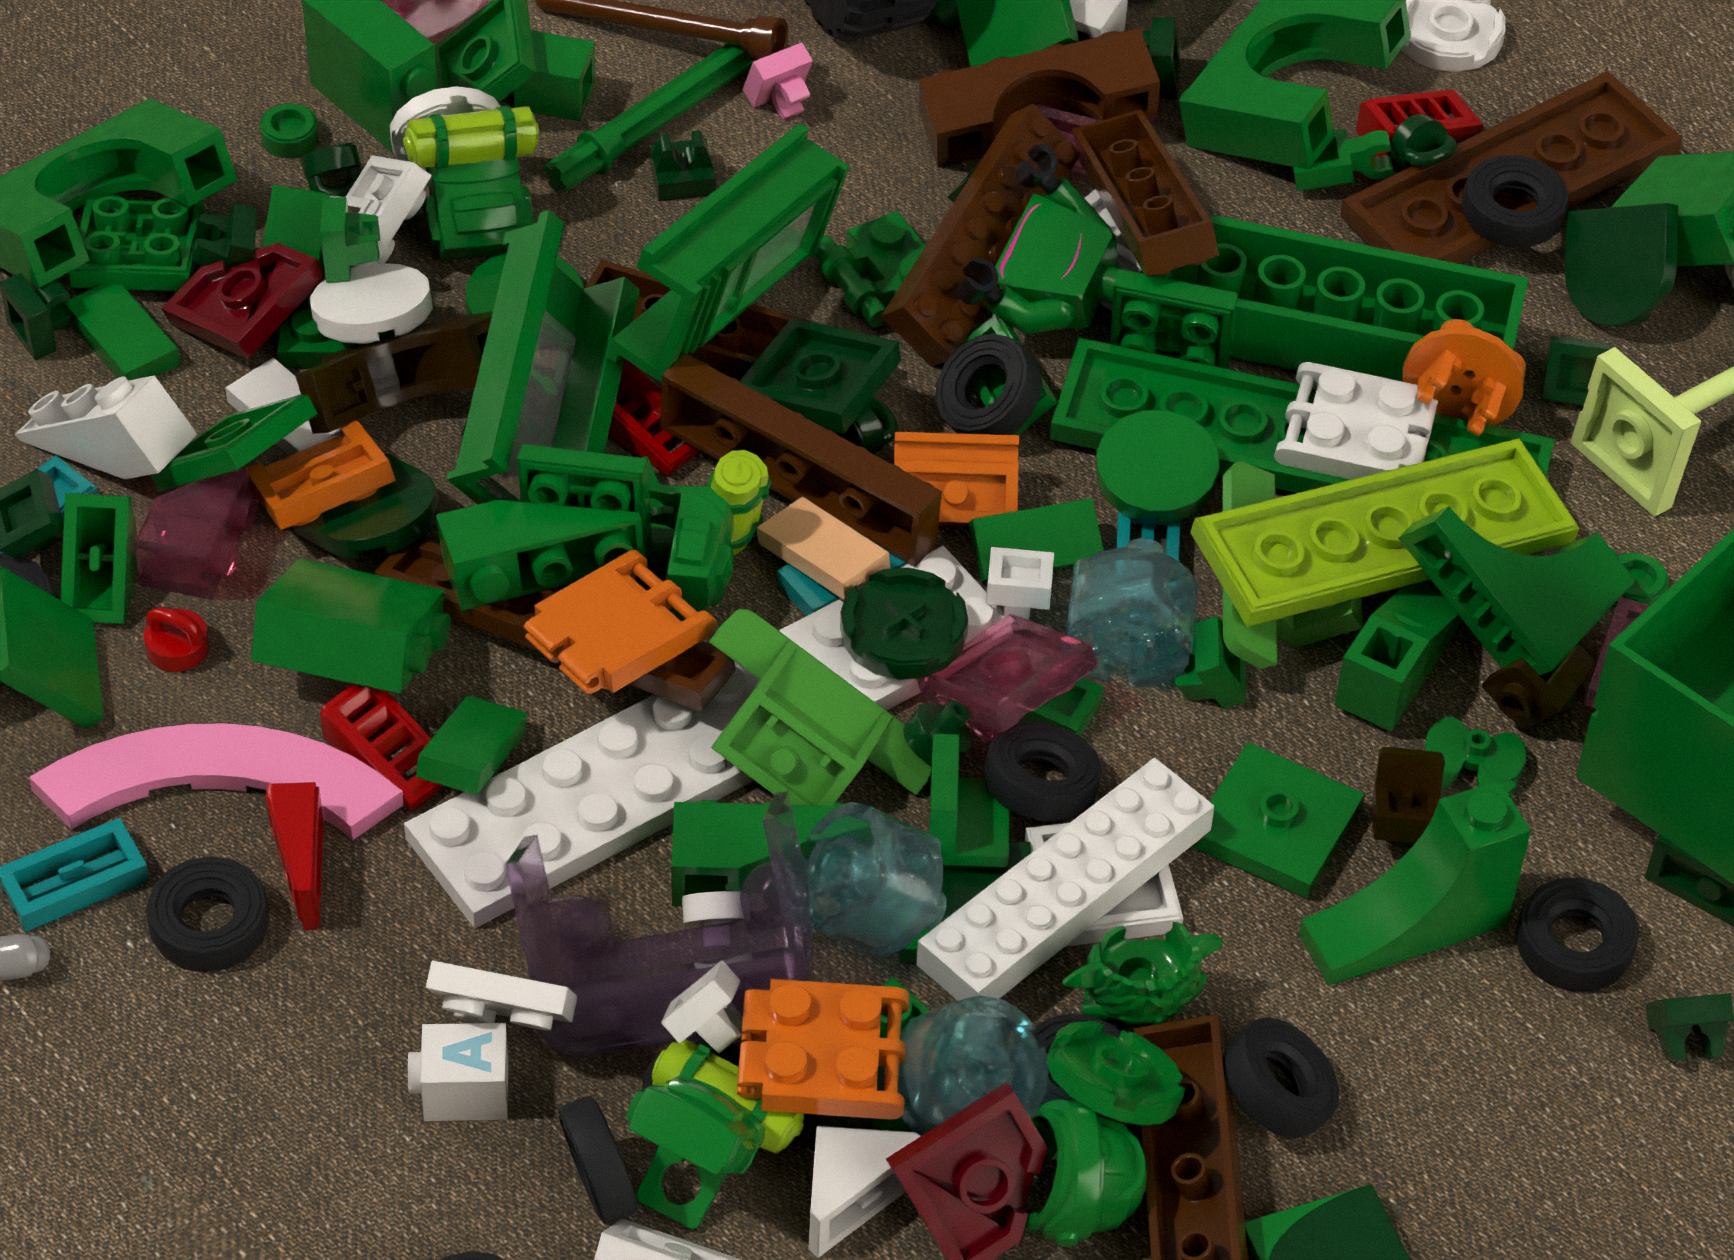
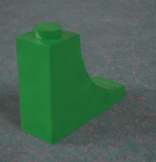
M1449 506L1412 523L1398 538L1500 668L1518 659H1524L1539 675L1553 671L1567 653L1578 644L1635 582L1634 578L1620 562L1616 552L1606 544L1598 532L1561 547L1549 556L1524 555L1509 551L1486 540L1462 521Z
M1500 780L1439 799L1434 815L1423 834L1392 868L1370 885L1344 901L1301 919L1299 936L1328 986L1507 926L1531 829Z

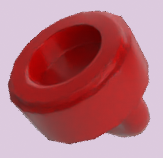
M166 607L152 608L147 613L146 627L143 635L146 656L153 665L161 670L171 672L186 671L199 665L206 658L210 648L207 625L200 615L191 610L170 609Z

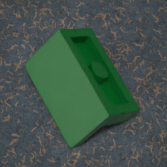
M933 734L928 865L1007 867L1009 862V809L1002 806L992 796L984 779L958 778L959 735Z

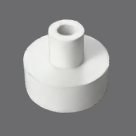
M704 892L682 897L683 925L704 927L706 951L732 949L731 925L751 921L750 895L747 892Z

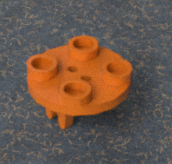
M1453 319L1442 324L1440 330L1428 333L1413 344L1404 361L1403 382L1418 385L1416 399L1428 405L1433 398L1438 401L1436 414L1468 420L1467 430L1478 437L1483 432L1485 424L1496 426L1514 413L1523 397L1526 363L1519 353L1513 351L1499 337L1474 328L1472 324L1465 320Z

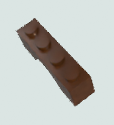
M1136 28L1123 32L1110 31L1089 40L1067 45L1054 44L1041 51L1011 58L998 57L985 64L960 70H943L932 76L919 79V112L937 167L984 156L1010 114L1033 103L1035 105L1043 103L1069 105L1084 111L1096 122L1142 109L1147 118L1157 116L1160 81L1141 29Z

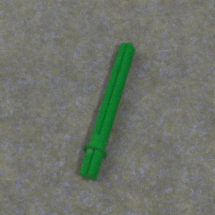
M725 44L596 131L586 130L579 134L575 145L544 165L543 171L550 177L549 186L556 192L561 189L566 193L594 173L605 174L611 170L615 159L751 69L752 63L756 60L751 58L750 53L744 52L740 45Z

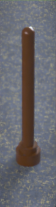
M535 0L538 8L544 11L740 45L742 50L750 53L751 58L754 60H759L787 48L788 25L786 20L762 14L757 16L756 19L749 18L745 23L616 0Z

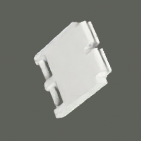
M1304 362L1299 365L1296 374V381L1300 384L1296 401L1289 403L1285 418L1289 423L1286 438L1277 444L1274 454L1275 460L1284 466L1352 480L1424 462L1438 401L1433 398L1426 405L1416 399L1418 385L1312 362ZM1311 389H1316L1313 404L1308 403ZM1301 428H1306L1303 443L1297 442Z

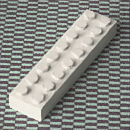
M1154 757L918 940L917 966L977 1017L1210 832L1214 805Z

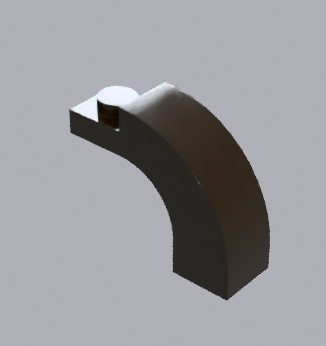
M493 311L420 325L401 336L395 337V332L379 337L380 341L357 344L321 358L322 364L296 374L300 393L303 396H309L318 413L309 420L312 433L332 432L380 409L413 398L443 391L475 388Z

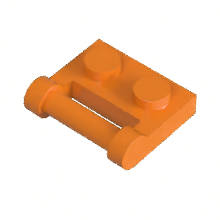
M357 420L340 427L339 435L267 466L258 462L243 469L245 480L257 503L261 502L280 531L291 526L309 524L325 511L348 501L366 499L376 493L378 488L396 481L388 458Z

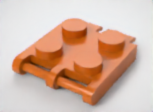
M630 550L535 604L536 616L530 618L523 627L529 632L525 635V638L551 662L561 661L563 664L559 666V669L586 694H592L601 688L609 689L614 693L705 640L714 633L717 627V620L705 610L697 612L681 598L682 590L672 580L662 581L647 568V559L640 552ZM639 577L651 589L646 591L634 579ZM673 607L686 619L680 621L668 609Z
M771 979L770 990L750 989L745 991L737 1095L744 1098L762 1099L761 1111L876 1119L900 1118L904 1114L905 1099L898 1093L899 1066L903 1065L907 1060V1045L900 1040L902 1014L909 1009V992L899 987ZM881 1014H888L887 1038H880ZM878 1066H885L884 1091L877 1090Z

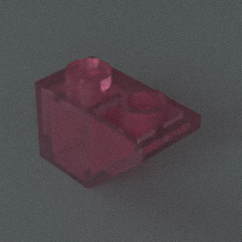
M242 466L235 471L192 482L154 499L134 543L140 586L213 600L222 577L229 578L234 572L238 558V541L243 530L250 531L256 521L258 496L251 493L248 467Z

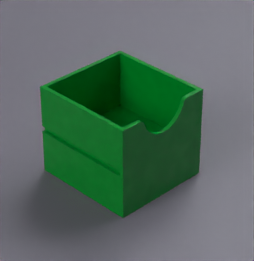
M1733 529L1608 645L1593 705L1597 710L1590 717L1576 778L1734 885Z

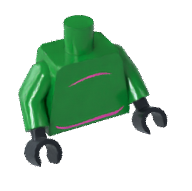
M1037 144L1028 151L1031 160L1038 164L1041 172L1034 170L1027 161L1023 160L1017 165L1015 175L1017 181L1024 187L1035 188L1040 186L1044 190L1042 196L1033 193L996 266L994 267L991 262L983 258L971 260L963 268V273L969 278L964 279L957 287V294L962 302L972 305L984 299L987 301V309L993 315H997L1022 333L1028 335L1064 328L1081 330L1088 327L1102 300L1113 304L1114 283L1118 269H1120L1118 268L1116 235L1112 232L1111 227L1064 176L1055 177L1054 173L1058 162L1056 154L1048 146Z

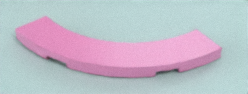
M227 723L176 725L122 735L91 745L59 759L29 777L32 792L71 830L117 806L150 797L149 790L191 784V790L223 789L247 792L248 786L266 790V786L273 783L316 782V787L320 789L324 820L337 827L351 840L356 839L403 806V791L375 769L343 751L290 732L260 726Z

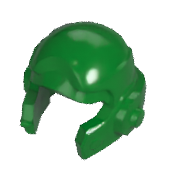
M1055 1099L1039 1106L1031 1120L1048 1147L1043 1165H1048L1057 1152V1169L1052 1191L1045 1207L1040 1213L1034 1212L1028 1215L1024 1231L1030 1235L1043 1233L1044 1238L1048 1241L1057 1242L1062 1247H1072L1077 1245L1078 1242L1089 1238L1092 1233L1110 1231L1119 1227L1124 1220L1136 1212L1146 1190L1147 1164L1138 1138L1128 1131L1126 1125L1099 1117L1094 1111L1078 1101Z

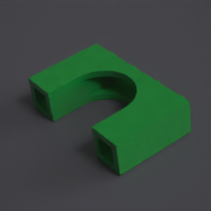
M1260 0L1245 20L1235 28L1232 36L1218 53L1209 60L1205 69L1192 85L1182 93L1179 99L1178 115L1183 122L1187 146L1309 170L1335 135L1328 90L1267 77L1288 65L1321 59L1387 69L1411 38L1406 0Z
M149 98L0 176V268L14 275L22 273L29 283L40 288L90 261L72 214L74 210L85 205L87 199H98L110 194L130 190H151L190 207L238 181L220 128Z

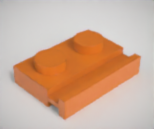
M895 432L894 465L942 491L938 526L969 527L968 523L974 518L1018 511L1019 435Z

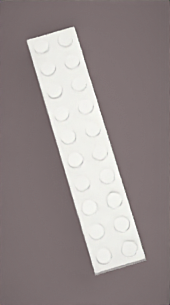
M945 546L928 553L916 567L907 564L901 568L909 567L934 573L946 581V588L950 589L955 596L958 592L965 601L968 615L967 638L962 653L946 669L925 678L897 680L876 675L856 663L842 643L840 611L844 603L843 599H839L779 631L886 711L1016 643L1018 626L1010 617H1004V611L999 605L986 604L987 592ZM735 662V673L703 712L654 694L496 775L488 781L478 795L463 792L405 822V839L475 929L672 825L674 802L717 801L755 781L714 751L711 746L752 693L760 679Z

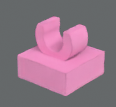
M801 42L752 63L743 91L753 108L773 101L777 113L783 120L803 113L804 108L801 101L810 97L805 80L813 62L804 44Z

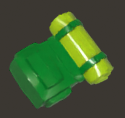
M509 106L496 107L494 110L451 115L431 114L427 115V118L408 120L407 128L404 132L405 137L403 138L409 161L414 162L419 167H425L426 172L432 175L427 183L430 197L423 202V216L426 219L430 245L438 248L441 260L480 258L506 253L508 249L502 245L505 233L534 224L530 192L527 186L521 185L519 176V157L534 154L539 137L538 123L530 107L510 108Z
M746 450L730 451L721 457L709 477L708 486H670L649 482L650 498H654L663 504L660 507H650L651 523L665 525L674 530L666 580H672L681 588V598L697 612L707 611L709 606H716L721 602L732 577L734 555L744 550L752 538L758 535L757 527L763 523L761 509L763 500L768 499L771 480L768 475L767 466L758 455ZM673 607L668 609L680 621L686 619Z
M685 1039L680 1044L672 1042L666 1050H662L653 1067L652 1085L646 1089L636 1091L629 1105L626 1118L630 1122L629 1130L659 1145L637 1191V1200L690 1229H696L705 1218L725 1177L728 1174H744L759 1148L775 1154L779 1153L782 1149H786L795 1137L801 1134L804 1114L761 1111L762 1099L744 1098L737 1095L738 1066L713 1054L714 1048L705 1043L697 1045ZM687 1160L697 1165L696 1171L700 1176L701 1186L694 1200L687 1204H677L666 1197L662 1187V1179L670 1166Z

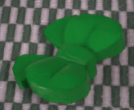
M1452 716L1438 719L1427 733L1424 751L1440 752L1444 755L1445 767L1441 789L1448 788L1464 766L1465 769L1470 771H1477V787L1500 780L1509 796L1515 794L1516 784L1523 774L1527 757L1525 743L1516 734L1505 732L1491 737L1488 732L1482 729H1472L1469 731L1460 719Z

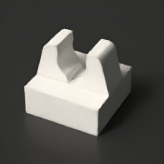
M991 547L986 604L1005 606L1004 617H1010L1017 626L1029 627L1030 608L1047 610L1050 608L1054 552Z
M723 960L720 961L670 1002L661 1021L662 1025L679 1044L696 1031L718 1053L722 1052L742 1035L739 1030L742 1028L743 1016L731 1002L741 980Z

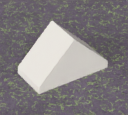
M817 1126L809 1228V1250L817 1258L905 1193V1190L887 1163L886 1158L921 1137L917 1132Z

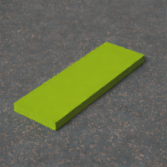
M1519 438L1194 519L1190 533L1246 627L1431 580L1398 538L1412 523L1449 506L1462 521L1486 540L1509 551L1524 555L1573 543L1580 528Z

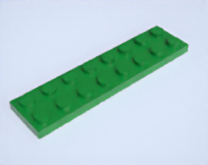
M1078 338L1051 422V440L1098 449L1104 433L1120 418L1142 410H1169L1190 417L1208 431L1218 448L1219 476L1223 477V474L1234 463L1244 462L1275 474V488L1296 493L1349 480L1284 466L1275 460L1274 454L1277 444L1285 440L1289 423L1285 418L1289 403L1296 401L1300 384ZM1311 389L1308 403L1313 404L1316 389ZM1435 413L1424 462L1520 438L1544 476L1547 477L1554 438L1485 424L1483 432L1477 437L1467 430L1468 420ZM1301 428L1297 442L1303 443L1306 428Z

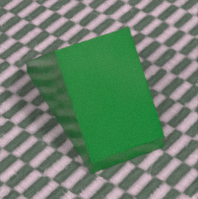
M67 492L65 493L61 601L93 619V622L125 624L140 559L131 496Z

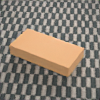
M803 496L757 527L758 543L843 600H845L847 592L856 584L858 589L862 584L869 582L871 574L883 569H890L888 551Z

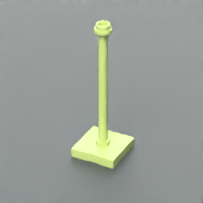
M1614 347L1597 356L1588 384L1589 391L1583 410L1579 413L1570 443L1651 515L1656 517L1672 508L1701 424V420L1694 414L1734 394V366L1673 397Z

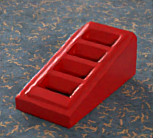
M1454 89L1379 97L1361 102L1356 132L1360 136L1372 131H1387L1391 148V141L1396 129L1404 120L1412 115H1433L1437 121L1442 123L1447 129L1448 135L1456 142L1481 133L1484 124ZM1448 110L1454 116V119H1450L1444 111ZM1391 151L1385 153H1377L1375 155L1377 157L1383 155H1391Z
M625 359L616 401L622 398L628 403L621 407L615 402L608 436L640 458L648 456L652 466L669 476L701 452V450L684 442L670 453L663 445L674 437L672 434L662 430L653 437L647 431L657 423L661 425V389L634 364ZM641 411L646 416L637 422L632 415Z
M352 684L322 707L320 717L323 739L332 747L357 758L375 769L403 791V805L411 812L445 787L441 784L417 778L416 775L408 781L402 776L418 763V755L432 738L387 691ZM382 728L385 732L370 743L367 739ZM402 745L406 748L389 762L386 760V757Z
M316 782L269 784L265 788V799L270 828L298 919L302 923L303 930H317V925L321 923L324 816L320 789L316 787Z

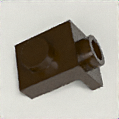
M1578 645L1567 653L1553 671L1539 675L1526 660L1518 659L1489 675L1483 682L1482 688L1497 703L1499 709L1524 731L1554 714L1560 716L1575 706L1587 691L1582 682L1596 666L1597 662L1581 645Z
M1382 747L1379 750L1371 804L1373 836L1375 840H1385L1392 846L1404 849H1411L1430 823L1438 801L1441 799L1445 759L1442 753L1395 747Z

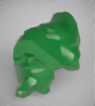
M1173 922V928L1165 934V940L1158 938H1149L1143 941L1125 939V927H1115L1105 934L1101 942L1102 952L1100 953L1099 950L1100 942L1094 944L1087 956V965L1080 967L1063 979L1062 986L1085 988L1084 1001H1082L1081 1005L1082 1013L1085 1015L1095 1016L1105 1022L1111 1017L1125 1024L1140 1027L1166 1023L1175 1014L1182 1012L1187 1004L1191 1003L1203 992L1208 977L1201 971L1202 959L1220 949L1224 941L1215 934H1202L1191 937L1185 926L1179 922Z

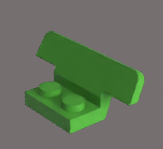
M1244 462L1234 463L1223 474V511L1275 499V474ZM1223 588L1224 643L1232 654L1259 669L1277 665V638L1295 649L1363 628L1362 597L1246 627Z
M747 609L736 610L710 639L709 642L760 679L752 693L714 741L711 748L788 805L834 804L863 767L866 760H869L914 795H917L928 781L932 765L919 758L909 747L903 733L904 723L756 613Z

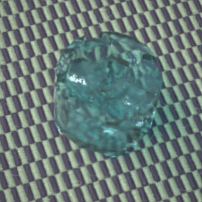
M1134 539L1126 547L1101 551L1089 558L1078 560L1073 567L1066 626V653L1077 668L1092 678L1109 683L1110 673L1127 676V686L1133 687L1165 683L1180 675L1187 667L1190 652L1192 654L1198 599L1197 581L1187 567L1171 556L1165 555L1162 545L1151 539Z
M849 802L832 809L815 825L807 840L816 843V846L812 850L809 859L802 856L798 857L793 873L792 899L796 914L804 924L814 927L819 933L873 956L886 958L892 953L905 948L923 929H933L940 923L946 910L947 901L945 895L940 892L943 878V860L940 853L941 843L935 835L878 809L854 802Z
M978 995L946 1004L911 1019L907 1026L901 1030L900 1040L906 1043V1057L899 1064L898 1093L904 1097L905 1103L904 1114L898 1119L904 1120L911 1130L922 1136L1005 1082L1014 1090L1029 1117L1034 1116L1047 1092L1049 1069L1046 1065L1047 1053L1045 1046L1038 1048L1037 1041L1031 1031L1037 1029L1028 1016L1005 1000Z

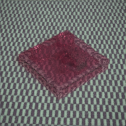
M1010 613L966 643L962 653L946 669L925 678H918L917 682L923 699L929 702L938 703L946 706L951 700L962 703L970 713L968 723L973 733L984 739L992 740L999 732L1004 733L1017 724L1026 713L1037 710L1055 696L1071 690L1078 680L1097 668L1098 663L1091 644Z

